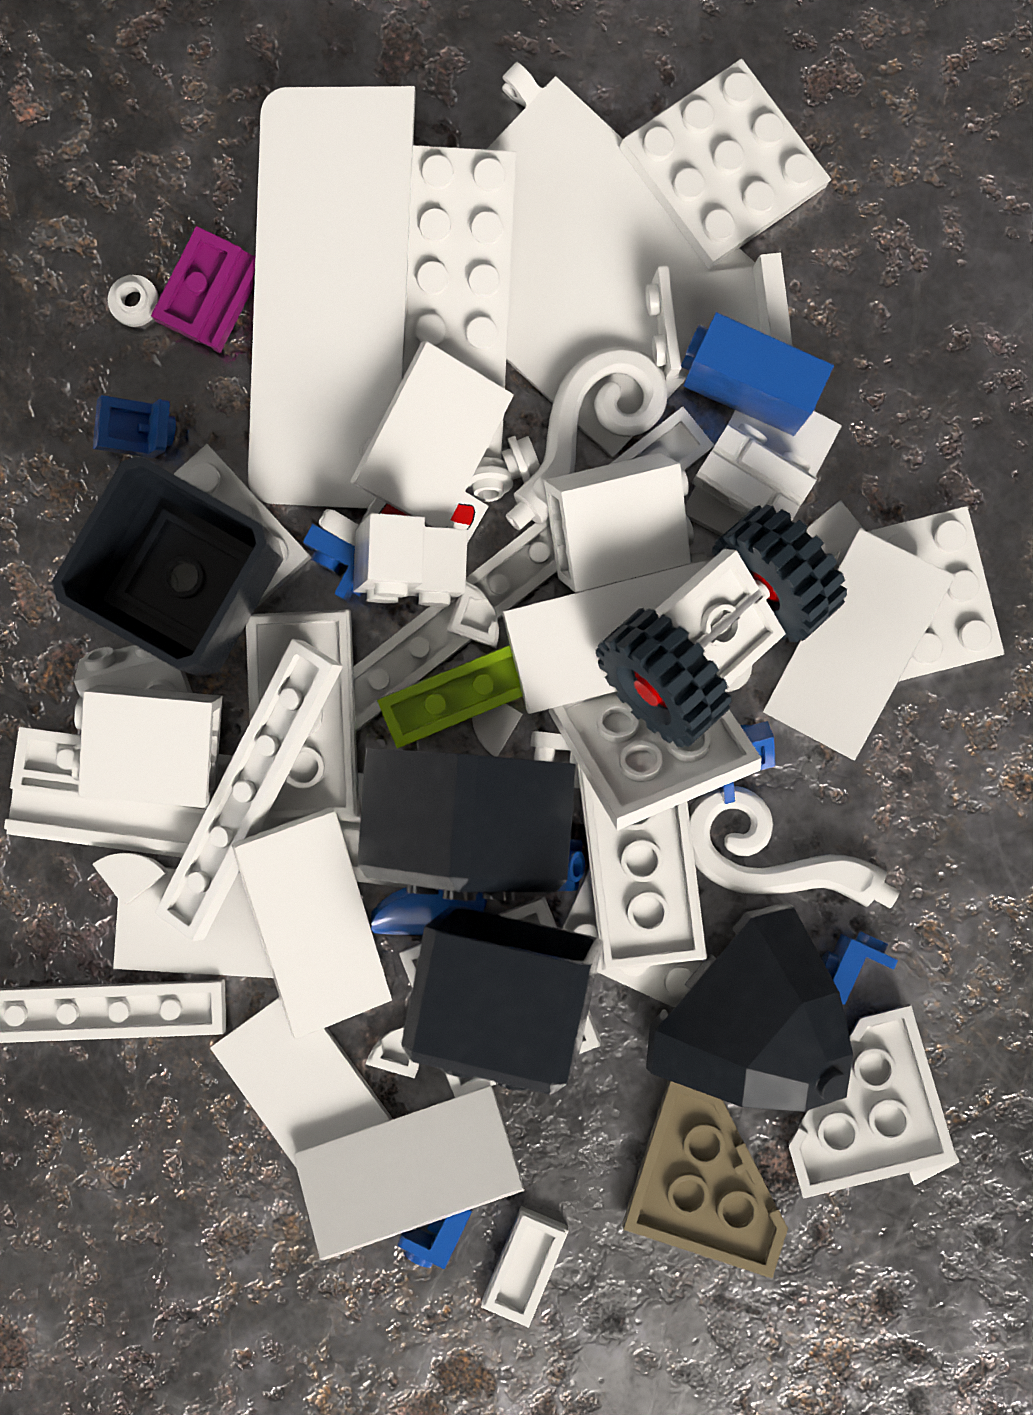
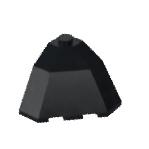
M789 902L745 912L732 928L737 933L735 938L717 958L710 954L685 983L690 989L689 992L672 1012L669 1013L663 1009L650 1024L646 1069L653 1075L743 1108L805 1112L847 1098L853 1050L840 992L794 906Z

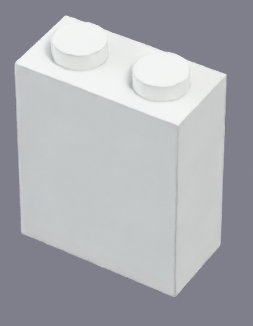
M659 452L544 480L558 579L575 593L691 563L689 545L693 544L694 532L692 524L686 516L684 496L688 494L689 489L688 479L684 469L677 461Z
M96 685L83 691V697H80L76 703L74 717L76 728L82 729L81 749L75 751L72 761L73 780L79 781L78 797L206 808L217 788L222 696Z

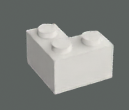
M370 513L355 530L353 592L367 593V601L374 603H397L398 597L419 596L418 604L449 606L450 598H457L464 594L466 590L468 530L425 527V517Z

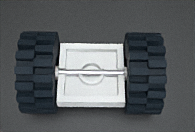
M760 505L754 507L714 542L712 554L715 557L655 610L650 608L646 611L644 608L638 609L597 645L596 656L600 658L597 662L600 669L607 673L605 679L609 686L615 687L618 691L616 695L621 702H626L632 708L631 713L638 720L642 718L650 731L654 734L657 731L660 732L664 741L668 743L673 741L677 747L682 748L684 746H691L731 708L729 706L732 702L731 695L726 692L729 688L728 686L780 639L788 637L790 642H798L800 639L804 641L845 603L844 598L847 596V588L841 585L845 582V578L841 571L835 570L833 567L838 562L832 553L826 554L821 547L824 545V542L817 535L812 538L806 532L808 526L801 520L794 523L791 521L789 512L781 509L776 513L774 506L765 505L763 508Z

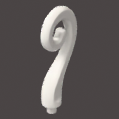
M623 346L609 347L586 356L567 373L560 384L553 402L544 460L533 476L514 493L517 505L506 514V518L513 527L521 530L530 520L537 524H542L549 518L544 480L574 473L579 410L584 396L598 380L611 374L628 375L638 382L644 393L641 408L634 414H625L617 407L621 387L615 382L605 384L597 392L594 407L599 422L606 430L616 435L631 437L644 433L658 422L667 404L668 388L662 370L659 366L656 367L655 361L651 356L638 349Z
M734 786L735 802L724 804L720 790L717 788L700 795L688 810L695 865L707 878L728 890L742 894L776 895L814 888H827L839 892L866 907L873 900H876L888 908L894 905L899 896L900 890L884 882L887 871L870 862L847 855L828 854L814 856L765 868L745 867L725 858L716 850L710 836L712 822L724 810H742L747 813L751 820L750 830L747 833H730L726 835L724 845L728 851L739 856H750L762 850L771 838L773 828L771 811L762 798L746 788Z

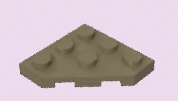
M668 1080L623 1219V1230L773 1278L788 1227L741 1138L723 1100Z

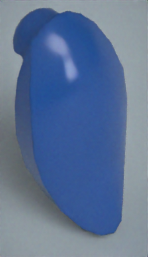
M407 887L386 897L372 910L371 930L376 934L423 935L425 925L449 906L483 911L487 900L483 898V892H478L476 900L465 901L443 898L442 889H439L438 895L407 893Z

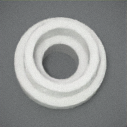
M127 275L121 277L112 285L108 293V306L113 316L120 323L137 327L145 325L153 319L151 314L159 300V294L155 286L148 279L139 275ZM129 293H140L141 298L137 305L132 307L125 305V298Z
M512 436L507 438L510 449L502 451V455L512 479L515 480L521 477L523 483H525L539 469L540 464L529 436L519 440Z
M481 458L465 492L483 502L500 499L513 487V479L507 470L506 463L498 458Z

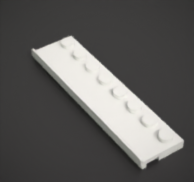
M19 727L10 788L13 789L9 819H5L4 829H7L6 834L183 857L207 807L199 808L78 797L79 781L73 780L72 761L75 751L81 749V735ZM219 754L217 788L233 758L231 755ZM358 773L359 817L338 818L356 881L405 888L407 884L366 878L357 865L364 773ZM294 820L264 821L259 833Z

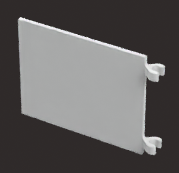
M516 62L504 74L503 80L506 83L502 86V90L514 102L523 105L525 109L486 149L517 152L506 361L553 403L560 384L567 373L580 360L596 351L609 347L623 346L638 349L653 358L652 336L659 335L656 315L649 316L647 312L645 289L646 285L652 284L658 267L668 266L669 275L678 276L753 267L755 262L738 248L708 269L619 149L623 139L556 76L546 87L540 88L531 74L521 64ZM592 247V253H586ZM619 373L601 378L588 390L579 410L577 425L581 431L612 459L633 436L616 435L602 426L594 407L597 392L607 383H617L621 387L617 407L625 414L636 413L641 408L644 400V393L638 382L628 375ZM686 378L666 381L668 388L667 399L681 386Z

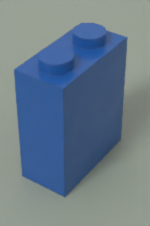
M717 312L709 328L698 325L681 364V368L689 371L683 387L792 436L796 435L812 415L834 367L833 364Z

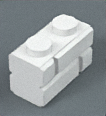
M729 423L696 474L692 484L743 516L758 505L762 508L765 505L774 506L776 513L781 509L789 512L792 520L817 481V477L808 472L811 468L810 464L797 454L784 451L780 455L765 446L767 438L757 429L743 423L737 428Z

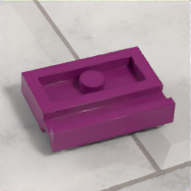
M196 226L151 317L155 322L221 353L255 285L256 254L254 256L245 252L241 247Z

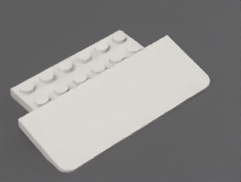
M415 86L283 87L271 92L263 102L260 115L248 484L251 492L262 502L281 505L369 508L375 496L350 483L363 458L359 453V449L367 437L374 436L421 342L427 341L505 389L517 152L413 146ZM503 417L482 458L493 457L501 459Z

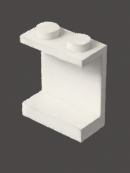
M781 252L760 255L753 267L670 276L669 267L660 266L656 270L652 284L646 285L647 312L649 316L656 315L659 335L652 336L653 359L656 367L663 366L666 381L687 378L689 371L681 368V364L698 325L709 328L716 312L793 346Z

